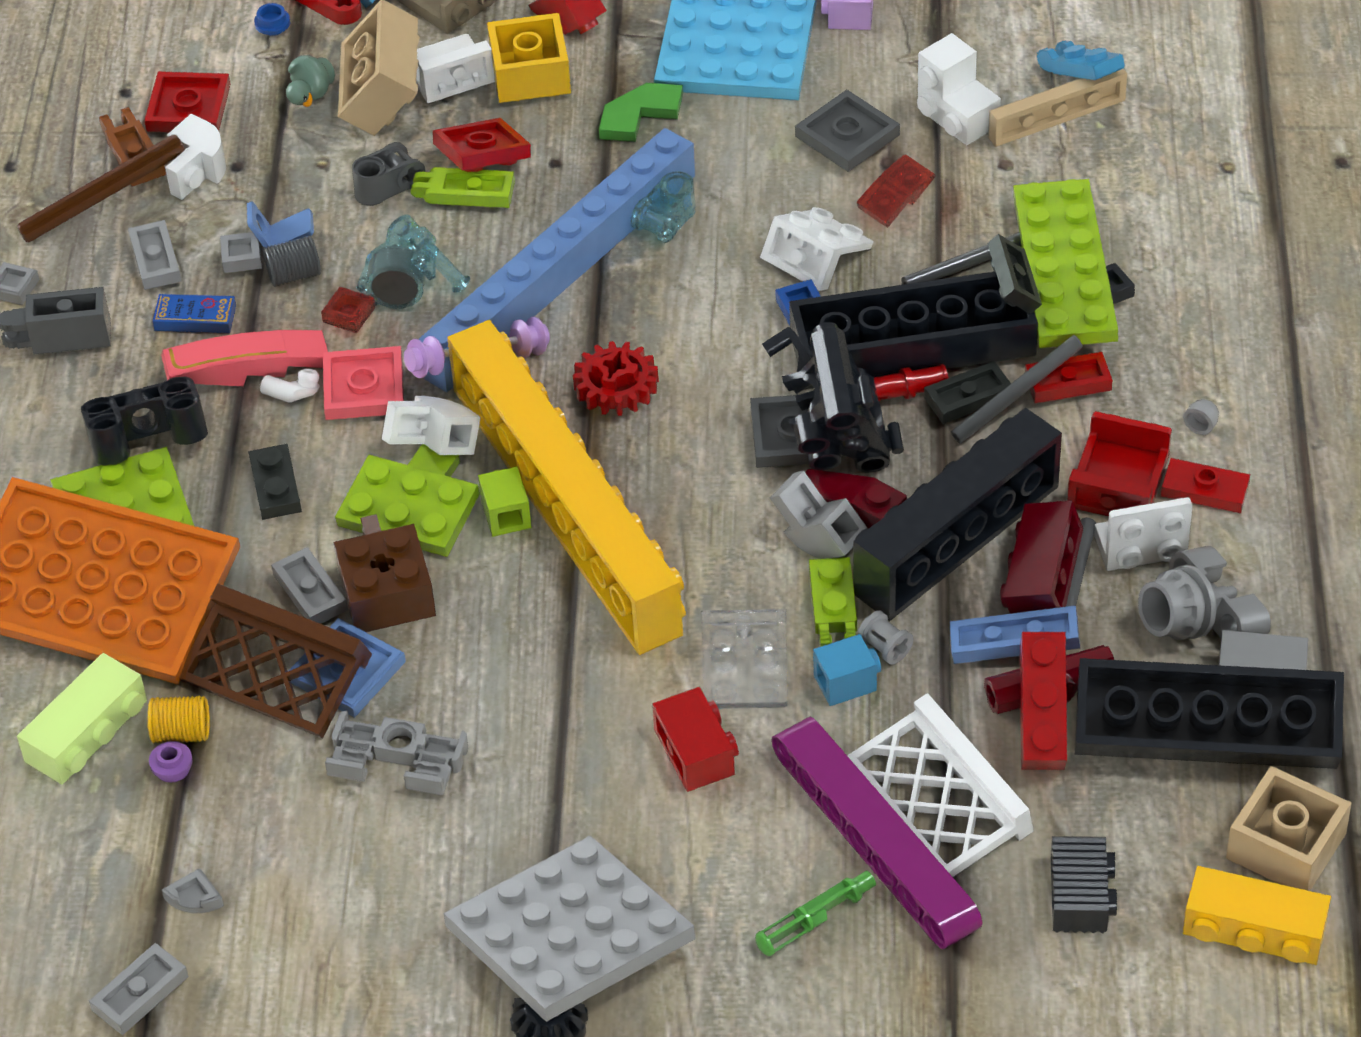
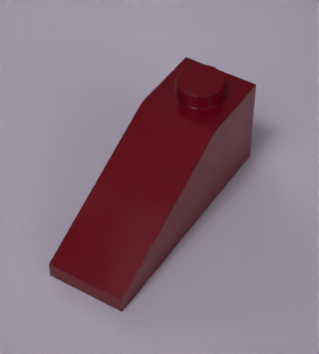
M807 469L805 471L826 502L846 498L867 528H871L884 518L890 508L896 505L899 506L907 500L906 494L874 477Z

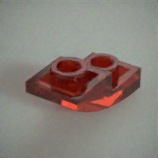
M905 154L872 183L856 202L860 210L888 228L908 203L913 205L936 176L933 172Z

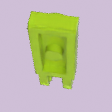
M850 557L810 559L809 575L815 634H819L820 647L832 643L830 633L845 632L844 639L855 636L857 631V615Z

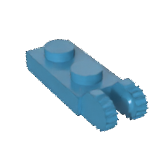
M1065 40L1057 43L1055 50L1053 48H1044L1037 52L1040 68L1058 75L1097 80L1125 67L1123 54L1107 52L1106 48L1086 49L1085 45H1074L1072 41Z

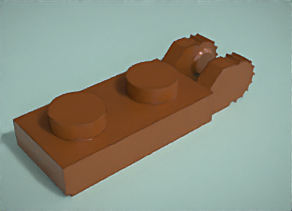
M129 107L120 109L123 123L121 126L114 127L112 120L107 114L99 117L107 143L119 165L154 146L140 120H136ZM164 165L130 184L131 187L165 176Z

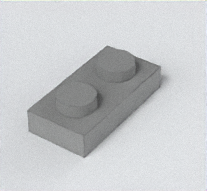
M165 220L128 228L144 290L181 282L179 267Z
M308 547L271 564L274 577L304 618L321 624L348 611L346 598Z
M154 943L89 1000L91 1010L117 1032L124 1035L189 977L187 968L162 947Z

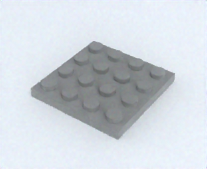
M592 836L586 837L444 913L445 926L546 1022L695 940L694 925Z

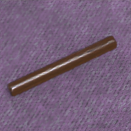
M177 135L169 136L23 220L17 225L20 235L26 242L35 240L172 161L185 150L183 143Z

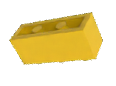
M1197 865L1186 905L1183 934L1193 936L1204 942L1214 941L1236 946L1247 952H1262L1283 957L1295 963L1305 962L1317 965L1331 896Z

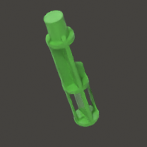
M866 870L853 879L845 878L840 883L806 904L799 906L793 912L764 930L757 932L755 935L757 947L766 956H772L775 952L807 932L814 930L815 927L827 921V911L846 899L851 900L853 903L859 902L862 899L863 893L876 886L873 875ZM791 916L795 917L794 920L767 936L765 932ZM801 927L804 931L774 949L773 945Z

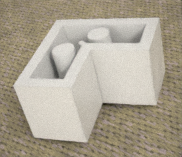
M951 33L918 53L917 105L922 114L933 119L949 135L955 136L967 146L989 132V111L1001 106V98L976 80L977 51Z

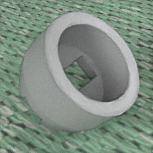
M1201 399L1189 406L1183 415V419L1191 431L1199 435H1206L1217 424L1219 411L1212 401Z

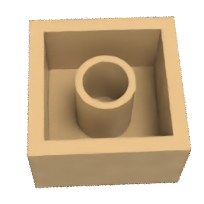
M1270 766L1230 827L1226 859L1281 885L1310 891L1346 835L1352 803Z

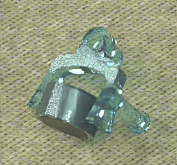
M402 215L389 226L385 243L379 245L367 255L365 267L356 288L374 307L380 304L388 308L403 309L411 307L420 301L424 292L425 279L427 277L430 281L436 278V269L452 285L454 293L460 292L467 287L470 282V276L463 275L435 245V236L426 227H420L410 215Z

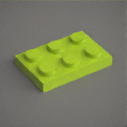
M368 454L335 519L339 527L363 533L360 518L375 514L377 515L381 531L414 524L423 551L448 557L480 495L478 484Z

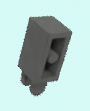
M104 287L27 294L25 308L12 309L11 311L7 310L0 313V329L4 331L1 339L5 348L14 349L17 347L20 349L32 347L33 355L111 347V318Z

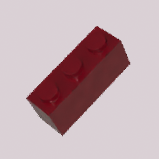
M1072 500L1025 504L1021 521L1016 523L1014 551L1010 552L1008 556L1009 572L1006 583L1001 585L1000 589L1001 603L1004 608H1008L1010 614L1066 607L1084 529Z

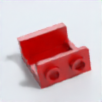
M1097 411L1093 412L1090 433L1078 468L1072 469L1069 478L1067 501L1072 500L1077 510L1108 517L1109 512L1112 510L1154 503L1170 455L1172 429L1155 423Z

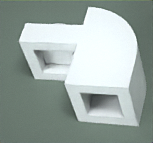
M190 114L167 134V137L177 135L185 148L179 156L165 167L170 193L181 200L199 187L205 179L218 184L226 171L223 146L218 129L208 121Z
M415 396V401H388L382 439L388 444H425L439 455H474L481 417L459 403L437 397Z

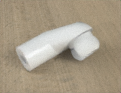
M303 369L298 372V380L292 382L266 375L261 382L260 391L262 394L291 403L313 396L320 387L318 384L319 374L312 369Z

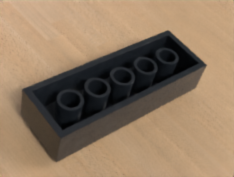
M995 271L789 301L790 328L796 332L811 358H813L810 338L811 334L814 333V328L822 323H835L839 329L844 331L847 347L853 356L857 368L865 369L867 374L872 375L873 378L899 373L900 369L907 367L913 371L944 364L946 369L993 361L1036 356L1038 321L1035 312L1030 314L1018 306H1010L1003 300L999 293L1000 284ZM794 347V351H795V355H796V359H797V363H798L799 355H798L797 349ZM811 385L806 389H813L814 387Z
M1025 407L1014 417L1005 419L999 428L987 438L978 440L970 451L957 461L948 463L943 471L929 483L921 484L914 494L902 504L890 508L884 518L871 528L862 530L853 541L854 595L874 611H882L888 616V621L890 622L1022 517L1025 504L1039 503L1059 487L1062 432Z
M1080 658L1074 755L1337 769L1342 759L1344 672Z

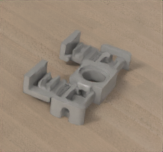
M342 711L332 733L334 753L332 758H326L325 765L328 776L365 782L368 773L367 768H365L366 761L373 760L375 755V760L417 768L414 772L405 771L404 781L406 789L443 795L452 768L453 773H458L462 769V755L465 756L468 752L467 734L462 730L459 739L430 735L426 733V727L423 723L384 717L381 726L349 721L348 711ZM397 736H407L412 740L409 745L403 748H394L389 745V742Z

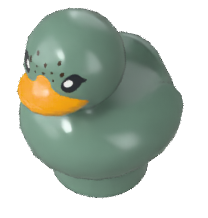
M300 55L292 60L288 67L292 82L286 88V97L295 105L311 106L312 100L323 97L328 91L329 85L333 83L335 71L332 64L326 58H315L311 55Z

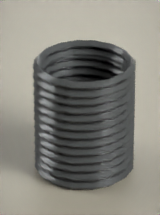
M310 235L263 248L266 268L274 287L321 274L319 256L314 240Z

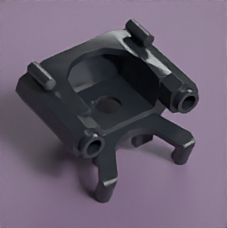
M822 323L814 328V333L811 334L810 338L813 358L806 351L796 332L790 327L783 329L762 343L770 357L791 343L798 351L797 372L782 376V380L789 392L794 390L796 393V402L801 410L808 409V412L789 419V422L795 432L798 451L808 454L809 465L812 469L823 471L835 468L841 463V455L855 460L856 470L863 473L878 472L888 467L891 450L893 454L904 452L899 423H889L887 425L888 430L885 431L874 378L872 375L867 374L865 369L857 368L853 356L847 347L844 331L839 329L835 323ZM811 385L815 388L813 391L797 395Z

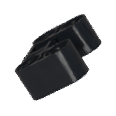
M175 377L155 385L133 389L109 397L95 398L81 406L89 444L95 462L99 465L109 466L126 460L130 456L128 442L170 431L175 443L188 445L199 442L208 435L200 396L193 380L189 377ZM139 409H150L144 416H133Z

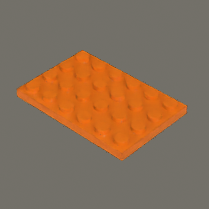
M12 477L0 500V635L95 661L102 653H105L139 674L179 684V677L188 653L215 604L210 597L217 584H224L241 547L239 539Z

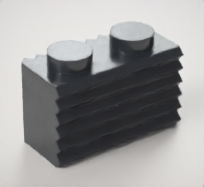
M1052 836L1053 931L1056 933L1060 931L1065 933L1069 931L1074 933L1078 931L1083 933L1099 931L1103 934L1107 931L1108 916L1117 915V890L1108 889V879H1115V852H1106V837Z

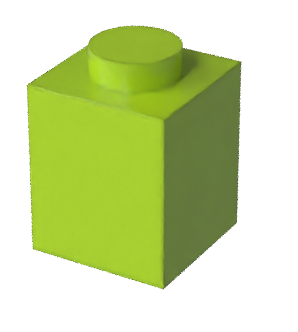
M517 466L478 475L481 503L492 537L532 528L529 500Z

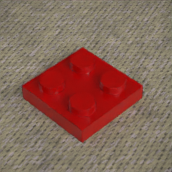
M158 71L144 120L146 132L169 133L190 114L208 121L219 131L231 86L229 74Z
M502 118L433 130V144L462 171L477 172L485 166L495 164L513 165L518 160L531 158V144Z

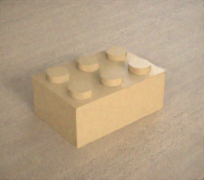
M380 0L341 43L339 118L375 136L385 125L388 126L393 122L397 112L405 103L409 104L413 101L418 91V84H416L419 62L417 59V45L420 37L418 35L417 17L385 0Z

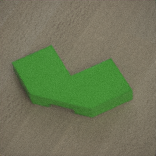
M645 83L605 104L599 127V139L636 142L641 117L678 119L683 97V85Z

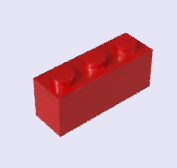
M1022 632L1021 770H1065L1066 632Z

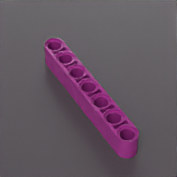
M809 716L772 736V747L781 764L939 948L945 949L982 927L983 922L980 911L970 896L813 717Z

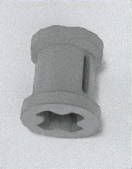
M880 610L866 617L858 630V634H861L866 645H872L880 651L883 660L890 665L900 662L913 645V635L907 630L900 631L889 623L888 616Z

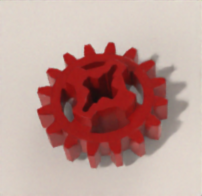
M610 341L607 349H603L597 344L594 346L595 353L593 355L583 352L581 354L582 362H575L573 386L574 390L577 391V399L579 402L587 401V409L589 410L597 406L601 407V415H606L610 409H615L616 414L622 416L623 408L627 407L631 411L637 412L638 402L648 405L650 403V394H657V382H659L658 366H654L653 355L645 356L642 346L633 351L630 350V342H625L622 348L616 347L614 341Z

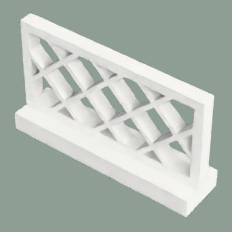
M927 693L914 702V712L847 756L950 875L954 877L1013 836H1016L1020 841L1034 830L1029 808ZM913 728H916L923 736L921 748L899 746L900 737ZM873 755L889 756L885 772L867 770L862 762ZM896 757L917 758L916 774L893 773ZM926 759L945 761L948 765L946 777L923 775ZM878 782H883V786L881 787ZM891 783L913 785L910 801L891 799L888 795ZM921 786L942 787L941 804L918 802ZM951 788L970 790L973 794L971 807L948 805ZM979 802L984 806V808L978 807ZM902 811H908L907 817ZM915 813L938 814L935 831L916 829L913 825ZM946 815L969 817L966 834L944 832L943 827ZM976 818L995 819L1001 826L1000 829L989 836L973 834ZM927 841H933V845L931 846ZM940 843L964 844L962 854L946 864L938 855Z

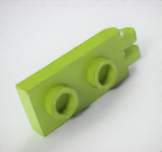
M434 167L430 172H416L414 174L410 193L416 198H424L430 204L510 208L515 185L514 171L480 170L477 172H466L460 168Z

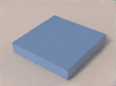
M337 618L330 628L360 639L372 653L366 668H358L338 708L341 711H348V714L355 718L406 662L405 654L395 647ZM306 653L290 670L309 663ZM313 654L315 660L321 658L320 656ZM334 662L318 669L323 686L337 681L345 666ZM312 672L291 680L293 685L306 692L317 689Z

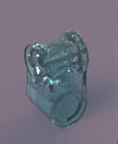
M681 171L666 174L649 194L636 204L631 215V226L637 230L645 229L656 234L657 239L663 243L671 241L677 231L696 212L692 177Z

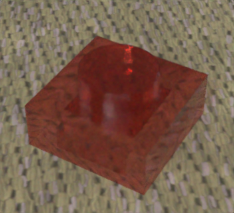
M339 287L321 311L323 323L357 333L375 309L374 297Z

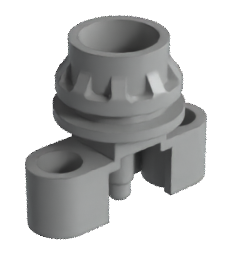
M1203 546L1174 553L1170 559L1169 570L1159 574L1155 581L1146 583L1142 587L1138 598L1140 618L1146 629L1157 637L1168 635L1176 640L1195 639L1207 635L1212 628L1220 638L1222 630L1269 634L1271 619L1268 610L1255 594L1236 597L1237 589L1234 586L1217 587L1214 582L1220 579L1223 567H1226L1227 562L1212 546Z

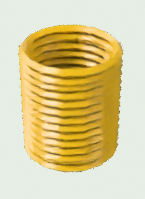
M199 695L195 698L193 696L191 698L189 696L187 698L185 696L182 698L175 696L174 698L162 697L161 699L159 697L155 699L152 697L149 700L148 732L153 744L155 742L162 744L163 742L181 741L183 743L184 741L201 742L203 740L205 742L208 739L210 715L208 700L205 696L201 697Z

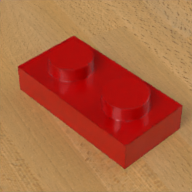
M1103 352L1070 357L1033 386L1030 392L1034 403H1041L1112 391L1113 379ZM1038 362L1025 364V372Z

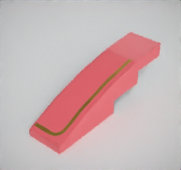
M273 330L202 339L163 349L161 357L167 380L175 377H189L193 380L194 384L243 387L247 375L285 377L288 366L323 368V352H328L322 330Z

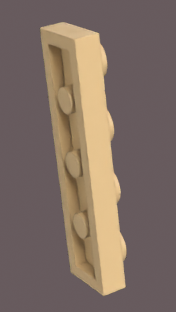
M1121 69L1097 80L1080 78L990 110L989 139L997 147L1123 102L1126 99L1127 72Z

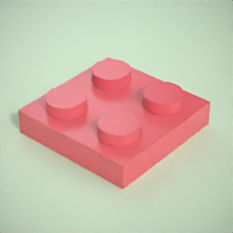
M401 346L323 352L325 419L335 420L386 415L388 401H404Z

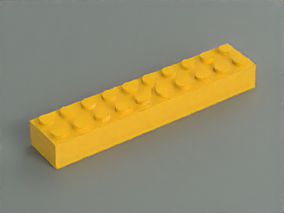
M489 319L448 336L454 392L465 407L481 417L479 428L508 468L518 467L527 496L639 655L644 654L683 636L682 618L686 616V611L681 601V591L684 590V583L679 571L675 567L669 568L664 561V555L658 542L655 539H648L644 533V527L639 516L635 512L630 513L627 510L616 485L610 486L606 481L604 470L597 459L591 460L586 453V447L581 436L577 432L572 434L562 410L551 405L544 385L540 381L535 382L525 359L522 356L517 357L513 352L507 334L504 331L499 333Z

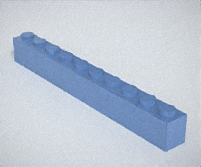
M666 128L661 130L422 335L419 340L423 343L426 337L434 336L440 342L443 349H449L448 336L489 319L499 333L504 331L509 337L511 325L515 320L520 319L526 323L530 317L536 316L695 177L694 143ZM445 357L444 368L441 374L432 375L428 372L423 378L446 393L453 388L450 357Z

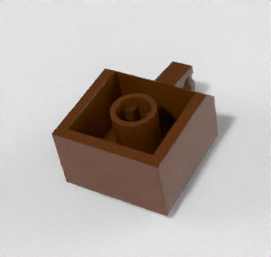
M370 515L360 518L363 527L362 536L333 542L340 580L353 626L364 632H370L436 616L432 583L414 524L381 531L377 515Z

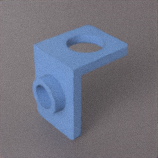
M253 201L247 203V224L263 247L267 248L270 245L274 246V244L277 245L278 243L281 244L282 242L285 243L289 240L292 241L293 239L296 240L314 234L313 213L309 208L270 225Z

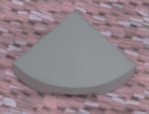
M200 868L162 889L164 899L174 908L184 912L205 913L224 906L221 895Z

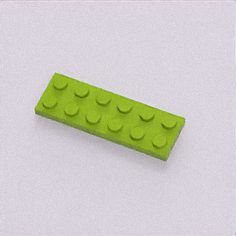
M1069 179L1066 181L1032 182L1013 185V198L1021 245L1026 251L1042 303L1034 311L1038 321L1037 339L1039 348L1058 347L1072 335H1075L1082 345L1118 342V325L1089 179Z

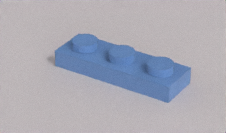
M1076 606L950 621L954 664L1020 656L1022 632H1066V650L1079 649L1080 637Z

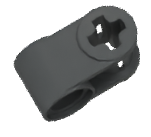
M401 142L390 143L374 153L360 157L352 164L355 199L367 206L380 204L394 195L411 189L414 174L416 172H425V166L418 159H412L408 155L407 148Z

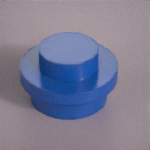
M265 4L257 10V15L254 18L255 28L258 32L265 35H278L289 27L290 16L280 4Z

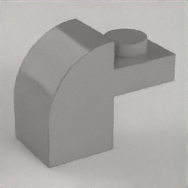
M804 470L793 473L770 497L771 501L790 525L784 531L785 535L801 550L817 558L825 559L845 556L853 548V541L857 535L867 528L846 498L826 502Z

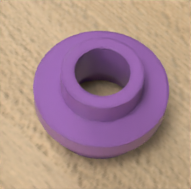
M176 741L158 745L149 756V765L152 773L160 780L170 783L185 778L193 762L190 749L185 744Z

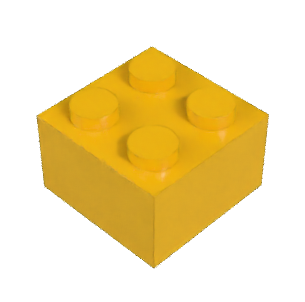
M559 13L487 22L489 46L492 49L494 78L499 103L571 93L569 61Z

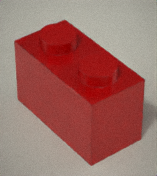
M700 686L652 703L654 730L687 792L735 775L734 757L739 755L736 740L730 731L724 732L720 725L722 724V719L714 700L707 701Z

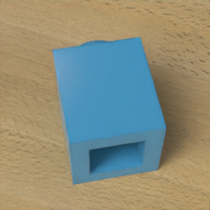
M861 634L813 649L814 678L829 706L877 691V673L881 672L880 659L874 648L868 649Z

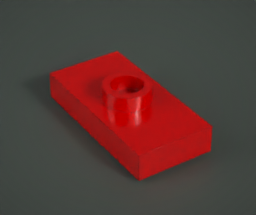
M1171 458L1162 484L1161 496L1171 499L1189 497L1194 504L1241 513L1249 488L1251 474Z

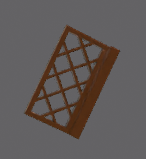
M217 584L210 597L215 604L188 653L179 677L180 681L323 739L358 668H366L372 653L358 638ZM224 618L234 622L237 635L217 643L214 632L221 619ZM242 626L249 628V630L244 632ZM262 634L269 636L273 649L252 657L247 641ZM278 640L285 644L279 646ZM241 644L246 660L225 668L220 652ZM298 648L305 650L309 663L287 671L283 655ZM313 654L320 656L321 658L315 660ZM214 655L218 672L204 678L193 675L200 660ZM276 658L281 675L260 683L255 666ZM334 662L345 666L337 681L323 686L318 669ZM249 669L254 686L240 692L233 691L228 677ZM312 672L317 689L296 697L291 680ZM222 681L223 686L216 684V682ZM285 684L290 700L274 707L267 705L264 692ZM257 695L258 700H255L250 697ZM321 698L323 710L316 724L304 720L299 706ZM293 709L294 715L287 713V711Z

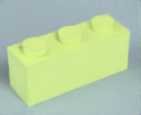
M102 653L17 735L24 762L63 785L74 773L79 772L85 766L87 760L102 745L112 740L116 731L130 717L137 715L141 711L143 705L147 702L141 675Z

